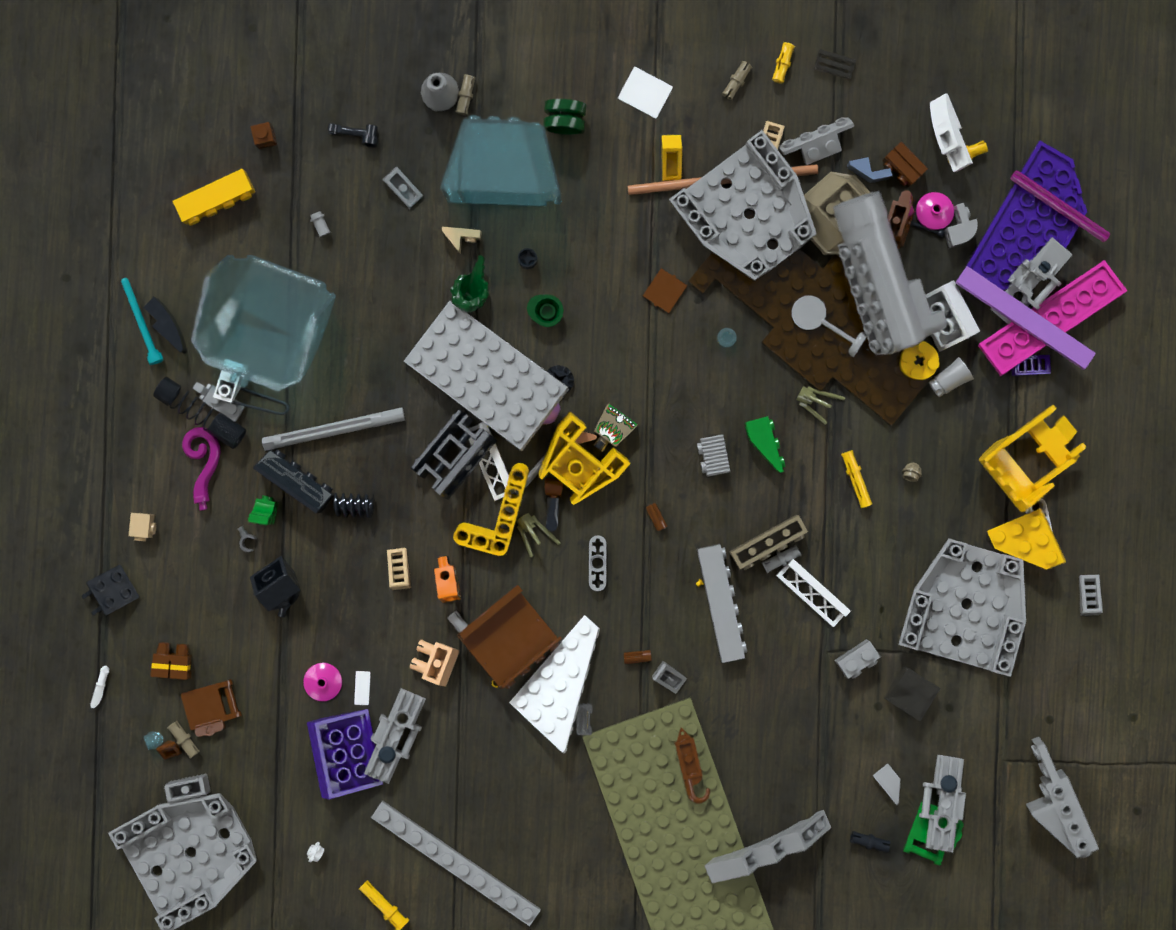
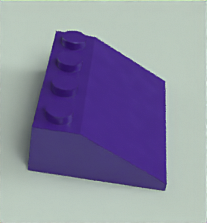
M368 709L307 722L322 798L332 799L383 784V781L364 774L376 747L375 743L371 741L373 731Z

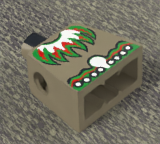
M608 403L594 430L600 436L594 443V446L602 452L609 443L616 447L637 427V424Z

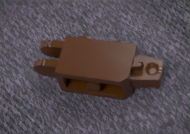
M908 190L902 192L898 201L893 200L888 214L897 249L903 248L915 213L912 207L914 199L912 193Z

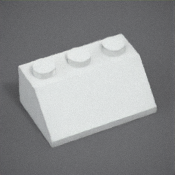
M954 280L925 295L931 313L943 310L947 321L945 329L931 335L939 352L980 332Z

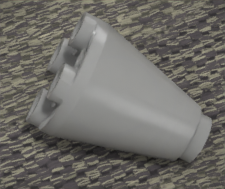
M446 73L431 74L422 84V99L433 111L448 110L459 99L457 82Z

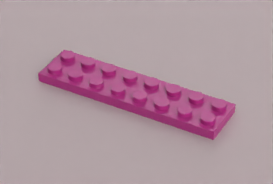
M1104 260L1041 303L1039 310L1034 307L1031 310L1066 333L1125 294L1127 289ZM1011 322L979 343L978 346L998 374L1002 376L1047 345Z

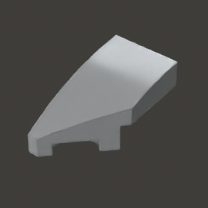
M886 764L873 777L893 802L898 805L901 779L889 764Z

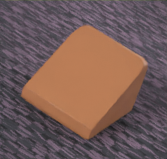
M582 432L576 439V442L582 444L596 440L597 436Z

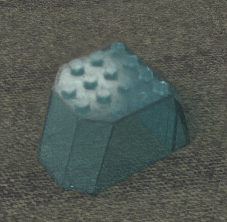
M470 116L469 119L463 120L441 184V190L447 202L546 206L547 202L554 201V204H561V193L544 126H541L539 123L520 121L519 118H508V121L500 120L498 117H489L488 120H480L481 118L478 116Z

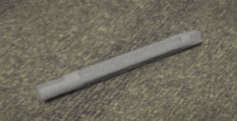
M397 408L262 438V445L264 451L400 422L405 420L403 408Z

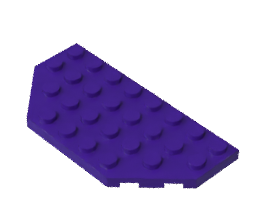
M1039 141L1021 173L1084 216L1086 215L1087 209L1083 203L1082 190L1079 179L1076 177L1073 159L1046 143ZM1014 182L966 266L1000 289L1006 290L1010 285L1008 279L1025 259L1033 260L1051 238H1054L1066 249L1079 226Z

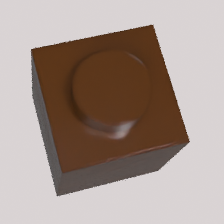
M270 122L250 126L254 144L258 149L277 145L274 128Z

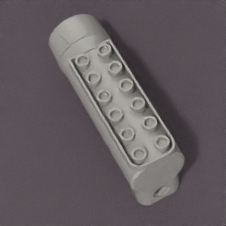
M880 192L864 194L835 205L833 210L839 232L844 240L843 243L837 245L839 255L843 261L845 273L848 277L851 292L855 298L857 310L860 314L871 351L877 355L892 354L917 345L925 337L945 329L947 321L944 311L931 313L921 280H907Z

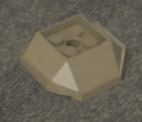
M830 172L804 195L817 233L810 240L824 255H839L837 245L844 242L839 232L833 207L852 198L871 193L855 175Z

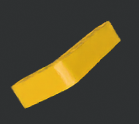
M515 464L510 472L495 531L469 523H461L458 525L453 536L457 544L497 556L504 555L507 552L529 474V469L525 464ZM520 471L524 476L517 477L514 472ZM516 489L519 494L513 495L510 490ZM505 507L513 508L514 512H508ZM506 524L509 529L504 530L501 525ZM464 531L468 536L463 537L459 532ZM478 537H484L486 541L481 542L479 541ZM496 542H502L505 546L499 547Z

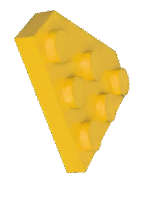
M1042 508L987 531L995 549L1046 570L1066 562Z

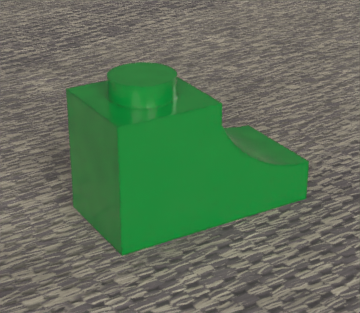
M262 495V499L256 498L254 508L249 514L248 522L274 525L278 502L273 501L274 497Z

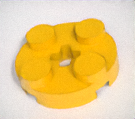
M921 342L902 351L899 365L907 377L915 380H924L931 377L939 367V356L932 345L927 342ZM916 356L923 357L922 366L914 363Z

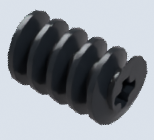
M337 493L334 494V511L337 517H340L342 512L344 517H348L350 513L353 518L357 516V513L360 518H363L365 513L367 518L372 517L375 504L374 494L371 500H369L368 494H365L364 499H361L360 494L357 495L356 499L353 498L352 493H350L348 499H346L345 493H342L341 498H338Z

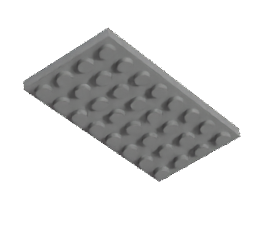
M451 301L447 303L404 360L410 367L521 451L569 390L568 387L468 313L461 311L453 305Z

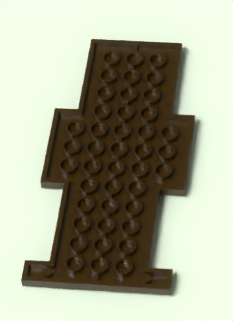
M748 209L744 216L747 219H752L755 213L753 210ZM769 240L767 246L769 249L774 250L778 247V243L775 240ZM798 249L772 270L753 280L712 252L688 281L702 294L714 280L719 282L773 327L761 342L764 346L819 391L824 388L831 378H834L890 426L893 425L933 377L932 375L924 380H915L907 377L899 365L903 350L892 354L877 355L871 351L868 338H866L855 356L852 357L849 354V349L853 343L825 325L821 324L813 330H805L794 323L792 318L794 303L801 297L814 296L824 303L826 308L825 320L854 339L861 332H865L855 298L851 292L848 277L845 273L843 261L837 255H834L826 266L821 268ZM916 356L914 363L922 366L923 357Z

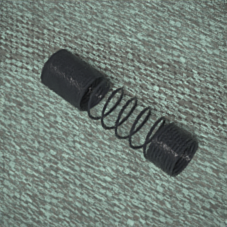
M168 377L160 381L153 393V397L166 406L170 405L171 409L179 406V414L187 411V420L195 417V425H200L204 422L203 430H208L209 434L230 448L235 449L246 434L245 428L226 415L219 413L209 428L205 429L206 421L213 412L214 407L197 424V417L206 402L201 405L194 416L188 418L190 408L198 397H195L190 406L180 413L181 404L188 396L189 391L185 393L182 400L176 406L171 407L172 402L181 390V385Z

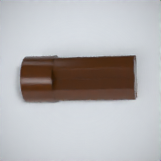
M656 502L645 507L657 531L667 527Z
M650 650L624 652L625 664L651 662Z

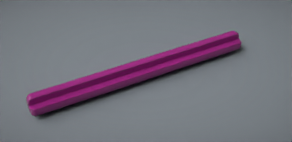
M1016 170L1012 174L1010 179L1100 241H1107L1110 233L1021 172Z

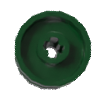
M550 99L545 101L544 113L549 116L544 118V131L562 135H578L585 132V121L581 119L586 116L585 103L571 99Z

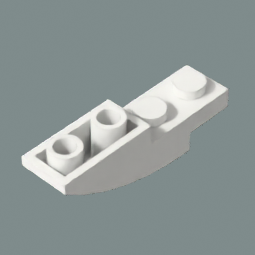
M944 94L930 102L931 118L943 155H947L953 172H958L973 162L959 131L962 127L948 94Z

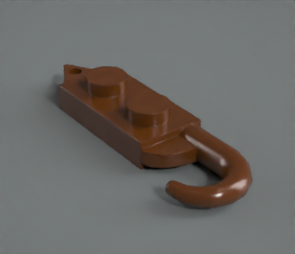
M681 727L677 741L674 742L687 796L694 803H703L709 798L710 789L707 788L706 794L701 798L695 795L693 786L702 780L703 775L694 738L690 737Z

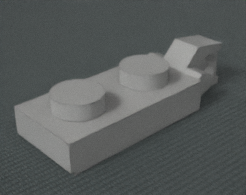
M196 382L193 387L194 390L201 394L199 398L203 402H206V404L212 408L214 407L215 410L235 422L245 409L244 406L214 398L213 395L216 389L214 385L208 383L205 387L201 383Z

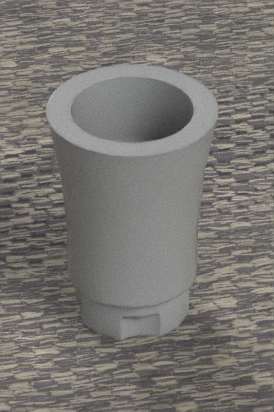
M958 357L950 366L928 383L935 394L941 397L943 394L949 393L974 378L965 363Z

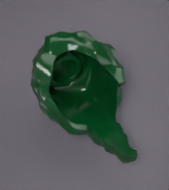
M482 255L478 256L479 259L472 273L464 276L460 275L454 281V286L451 287L452 304L461 311L473 312L481 309L489 296L488 282L483 279L485 274V258Z

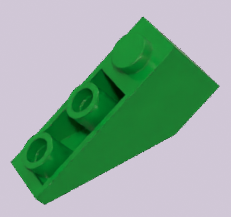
M768 416L745 422L744 425L749 442L777 473L784 472L785 462L782 456L779 457L777 450L780 449L778 438H774L772 432L775 430L773 420H769Z

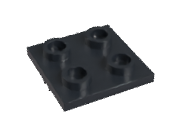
M121 565L86 582L90 590L81 596L85 599L93 594L100 606L91 612L93 616L101 611L107 616L139 598L138 593Z

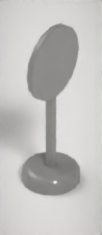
M804 296L794 303L792 318L798 327L805 330H813L821 324L825 325L853 343L849 349V354L852 357L855 356L867 338L866 333L861 332L854 339L825 320L826 308L824 303L817 297Z

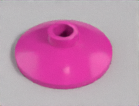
M928 193L917 203V219L928 229H943L953 219V204L947 196L941 193ZM937 206L940 211L935 212L933 208Z
M328 663L313 665L304 676L305 691L311 698L317 701L333 699L342 687L340 672L336 667ZM320 679H323L325 681L324 686L319 685L318 682Z

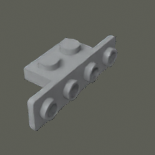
M839 118L833 124L822 125L818 130L805 132L794 140L784 141L778 146V149L783 155L800 149L804 163L806 165L842 151L837 133L854 127V123L849 118Z

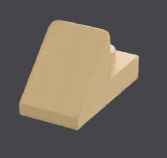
M442 227V232L460 254L462 239H465V242L476 243V240H481V230Z

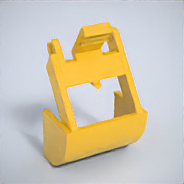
M1054 405L1044 410L1012 435L996 441L979 458L980 463L1020 512L1027 511L1055 486L1053 483L1044 484L1074 464L1080 457L1079 453L1086 448V445L1081 443L1070 452L1066 449L1065 445L1070 442L1077 433V430L1065 416L1059 418L1051 429L1043 419L1057 409ZM1027 431L1039 445L1036 449L1037 453L1044 451L1056 466L1055 469L1034 484L1004 449Z

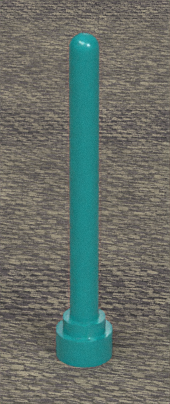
M122 278V286L148 349L147 360L149 365L158 364L164 361L163 355L154 346L129 280Z

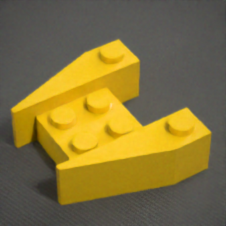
M569 411L556 427L538 474L543 479L550 472L574 491L570 501L575 505L616 480L630 465L628 458L614 447L600 462L579 445L575 440L585 430L586 425Z

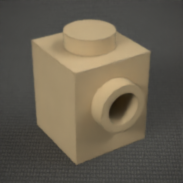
M131 513L128 536H134V540L146 541V538H152L156 532L155 515Z

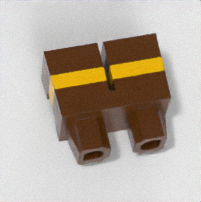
M160 642L157 652L153 654L150 677H170L185 680L191 678L192 670H190L192 655L189 654V644H177L176 653H170L171 643Z

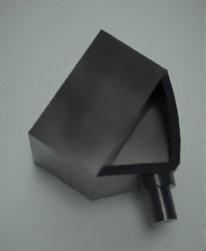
M280 556L250 576L254 595L268 612L279 609L278 616L285 617L287 609L294 604L300 594V587L295 572L286 560Z

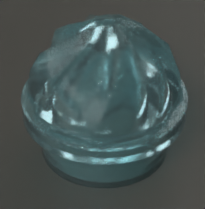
M148 732L147 735L143 736L148 750H156L157 747L162 745L163 736L158 732Z

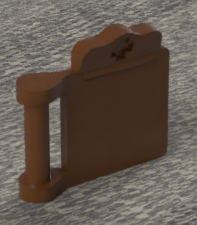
M232 679L181 694L190 729L195 730L196 736H212L218 731L225 729L224 721L242 716L241 710L238 711L233 694ZM224 687L231 712L229 714L225 712L219 688Z

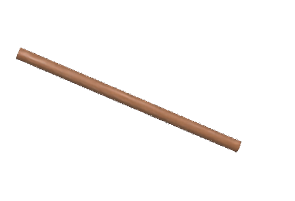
M817 164L791 167L797 176L818 174ZM700 178L627 186L628 195L687 189ZM729 179L721 181V185L732 184Z

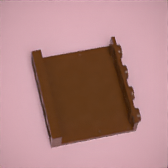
M519 585L515 586L456 635L500 689L504 687L510 688L516 682L514 679L519 674L524 676L531 670L529 666L534 662L538 664L545 658L543 654L548 650L551 652L560 645L558 641L562 639L552 632L521 594L523 590Z

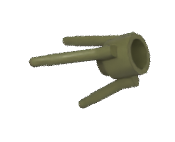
M803 386L796 400L800 401V406L807 409L826 425L827 421L807 403L811 405L814 401L831 408L830 404L816 398V394L845 400V397L819 391L810 386L808 388Z
M527 513L516 520L518 523L517 528L521 533L530 557H533V553L525 532L531 534L537 545L541 544L533 531V528L536 527L534 523L557 545H560V541L537 520L535 515L531 517Z

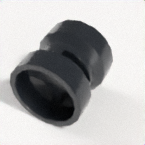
M524 248L519 252L518 261L520 266L528 270L537 265V254L533 249Z

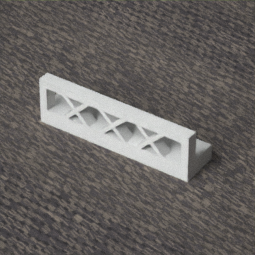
M484 422L469 428L472 432L483 428L492 436L488 425ZM472 437L469 439L472 446L475 440ZM495 443L489 450L491 453L489 459H482L479 462L494 501L504 497V493L496 495L494 490L496 482L503 483L506 489L509 478ZM489 463L495 465L498 470L496 478L487 474L486 470ZM515 489L510 490L511 493L516 492Z
M794 559L789 561L776 575L832 627L843 616L846 617L851 612ZM789 567L795 572V580L788 581L782 576ZM798 582H807L810 593H801ZM813 595H821L824 599V606H815L813 604ZM826 601H828L832 606H827ZM827 608H835L840 614L832 621L827 617Z

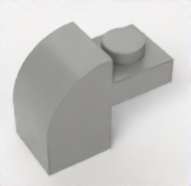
M964 203L953 207L957 225L943 230L949 248L966 243L977 231V219L969 221L970 212Z

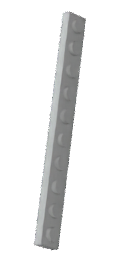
M382 801L371 818L528 926L532 924L540 912L541 908L386 802Z

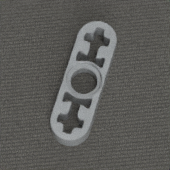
M600 535L593 536L589 542V586L594 591H601L606 586V540ZM597 538L600 539V542H603V546H600V552H604V556L599 554L592 556V551L596 552V547L592 546V542H595ZM594 558H601L603 560L601 568L596 569L592 566ZM592 571H604V575L599 574V579L603 581L599 588L592 584V581L596 579V574L592 575Z

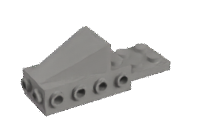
M1039 737L1031 739L1034 744L1031 746V749L1038 761L1041 760V763L1038 765L1044 776L1040 777L1042 783L1039 784V787L1044 797L1029 802L1026 806L1032 816L1076 857H1088L1091 855V852L1099 848L1070 781L1062 769L1056 771L1043 741Z

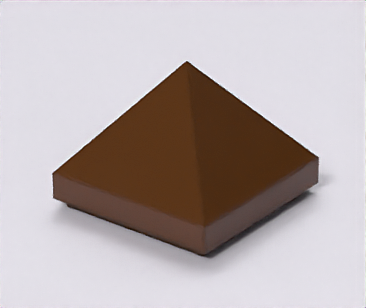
M168 740L156 748L164 760L182 754L181 749L174 741Z

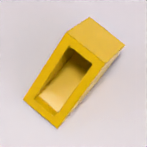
M662 135V181L681 180V135Z

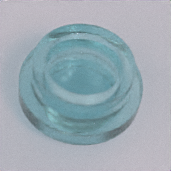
M730 328L720 330L717 336L719 344L723 347L732 346L737 338L734 330Z

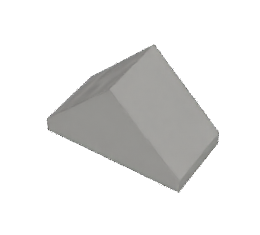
M662 661L652 675L653 680L675 694L687 679L664 661Z

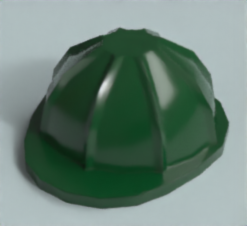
M536 295L527 304L528 315L541 326H555L563 317V305L553 295Z

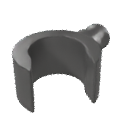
M243 526L239 527L237 530L241 536L240 548L245 552L254 551L253 549L246 548L244 541L246 538H257L254 535H248Z

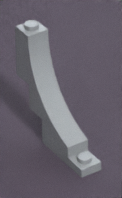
M818 811L809 819L799 821L788 829L759 843L713 858L705 865L711 882L716 883L749 875L760 866L777 863L787 854L806 850L831 828L825 811Z

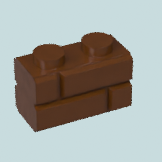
M902 141L883 159L885 162L883 164L886 169L891 168V172L893 171L898 176L897 180L903 186L907 185L910 187L928 169Z

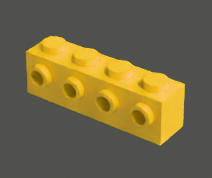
M240 169L174 200L173 203L182 222L186 225H194L200 222V218L214 216L217 214V210L231 208L235 205V202L248 200L256 192L246 171Z

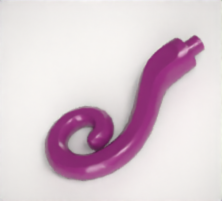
M196 427L186 433L183 438L182 448L187 457L201 459L206 455L207 446L202 443L199 445L198 451H193L191 449L192 440L202 437L207 440L210 446L209 460L198 476L193 489L194 504H198L199 510L202 511L207 510L206 502L210 501L208 483L219 462L220 444L216 437L208 433V430L204 431L203 427Z

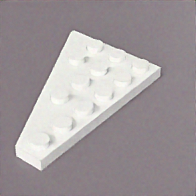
M585 615L509 702L562 753L567 751V744L573 730L572 726L579 708L581 693H583L584 682L587 679L590 668L591 656L600 628Z

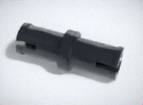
M855 831L851 833L850 838L853 839H850V843L865 846L868 850L876 849L888 853L890 850L888 845L891 842L889 840L876 838L872 834L865 835Z

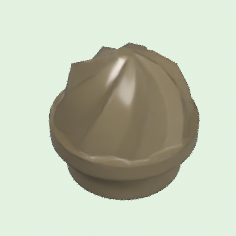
M916 463L907 464L902 471L904 473L903 478L911 482H917L918 478L922 475L921 468Z

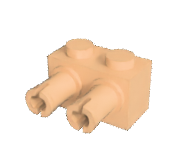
M420 640L418 644L424 647L417 646V651L429 655L430 658L428 663L413 658L411 662L417 665L410 664V669L422 673V679L440 686H446L460 650L442 643L435 642V645Z

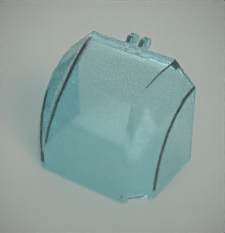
M227 255L205 277L191 341L205 364L232 374L229 382L235 383L239 376L242 378L240 386L244 388L249 381L280 391L301 382L306 375L321 343L336 295L329 293L326 289V284L320 280L256 256L247 255L246 259H234L233 255Z

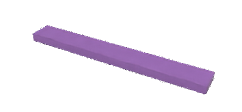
M968 266L965 267L955 283L1081 369L1085 370L1095 356V352Z

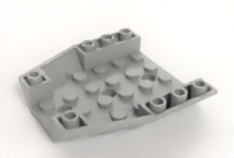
M763 130L750 138L745 146L705 176L669 199L706 248L753 280L772 270L817 234L797 175ZM729 179L732 186L725 189L721 186V181ZM747 209L753 210L755 213L754 218L747 219L744 216V211ZM775 240L778 243V247L771 250L768 248L767 242Z
M948 538L913 590L898 645L1011 677L1026 624L1023 559L996 553ZM976 561L981 564L979 572L972 570V564ZM965 598L971 601V606L968 609H964L961 605ZM955 635L961 638L958 646H953L951 643V639Z
M220 793L159 804L108 833L116 849H123L158 913L155 920L161 930H174L214 908L257 861L248 832L234 807ZM222 828L229 830L230 836L228 838H223L220 835ZM188 847H193L196 850L194 857L187 855L186 850ZM160 866L162 868V875H155L153 867Z

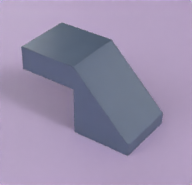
M869 157L849 161L847 164L849 170L869 183L887 180L892 176L891 168L872 172Z

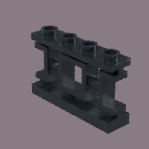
M460 409L451 416L450 421L445 427L440 429L435 439L427 445L426 450L411 466V469L424 479L429 473L436 477L438 480L432 488L447 500L450 499L497 442L483 428H480L476 434L467 428L473 419ZM462 428L465 433L458 440L454 435ZM472 437L476 441L468 449L465 444ZM455 443L462 451L450 464L443 456ZM435 458H438L441 462L433 469L430 464ZM448 467L451 471L444 479L440 474Z

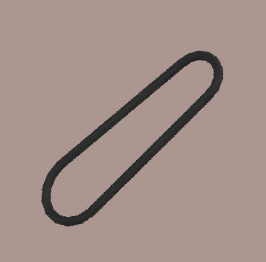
M243 387L240 390L284 404L287 410L285 412H276L236 401L232 402V404L276 415H285L290 409L289 405L284 401Z

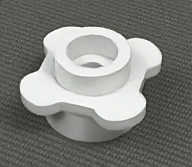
M319 842L311 845L307 852L310 863L312 861L318 862L324 852V848L319 845Z

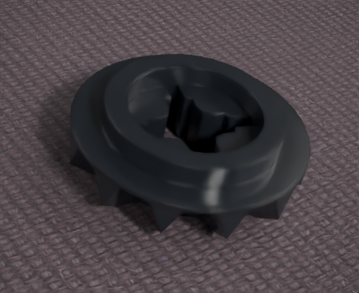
M557 365L550 367L546 371L554 378V373L558 377L566 376L562 380V383L569 388L566 394L572 389L574 377L567 367Z

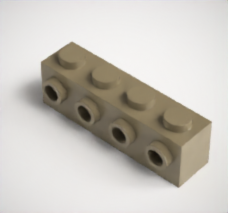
M795 515L729 551L738 569L743 568L746 570L754 566V561L758 559L763 561L770 557V553L777 549L779 552L788 547L787 543L803 539L805 537L804 534L808 531L800 516Z

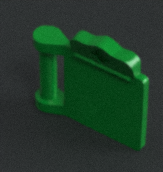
M922 801L904 845L903 852H912L934 861L935 865L940 866L945 851L938 850L937 854L912 845L914 839L925 844L927 840L929 819L919 817V813L922 811ZM930 804L929 815H934L938 807ZM941 817L938 820L939 827L945 828L947 826V819ZM958 820V823H956L954 848L962 838L964 824L961 820Z

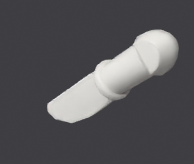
M103 666L100 669L101 672L90 704L91 708H95L101 701L109 673L108 666Z

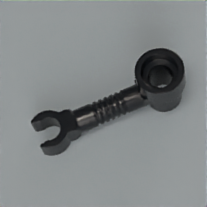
M331 123L328 126L329 134L363 137L362 145L377 147V126L366 125V129L348 128Z

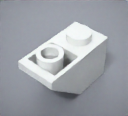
M224 361L213 397L232 403L243 384L247 367Z

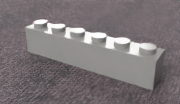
M720 544L699 548L697 553L721 662L745 658L744 653H747L745 641L741 642L740 634H743L741 622L737 623L736 619L739 611L737 604H733L732 600L735 592L733 585L729 586L728 582L731 574L729 566L725 567L724 559H727L725 548H721Z

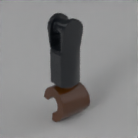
M545 478V494L549 496L547 497L546 528L551 532L555 531L558 526L559 498L557 496H561L563 483L558 478Z

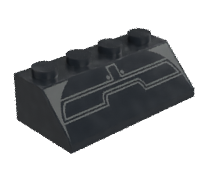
M278 449L276 451L269 450L253 467L257 472L316 514L322 513L334 497V493L331 492L333 488L326 483L321 485L316 481L317 477L309 471L306 474L300 470L302 468L301 465L293 460L292 462L286 460V455Z

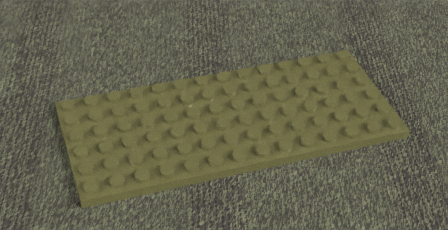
M689 697L583 735L582 738L651 930H773L753 872L746 876L712 883L707 874L705 865L715 857L741 850L744 846L691 698ZM681 727L690 737L694 738L703 775L702 780L693 786L695 795L701 798L706 794V789H710V796L703 803H694L687 796L674 742L677 741Z

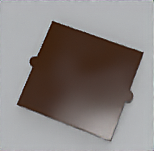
M661 268L643 294V297L654 303L655 307L658 306L669 313L687 285L678 280L676 275L672 276Z

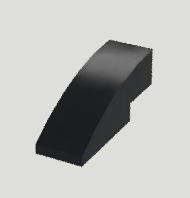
M153 296L143 307L157 320L152 327L178 351L185 354L187 347L178 323L168 308L158 298Z

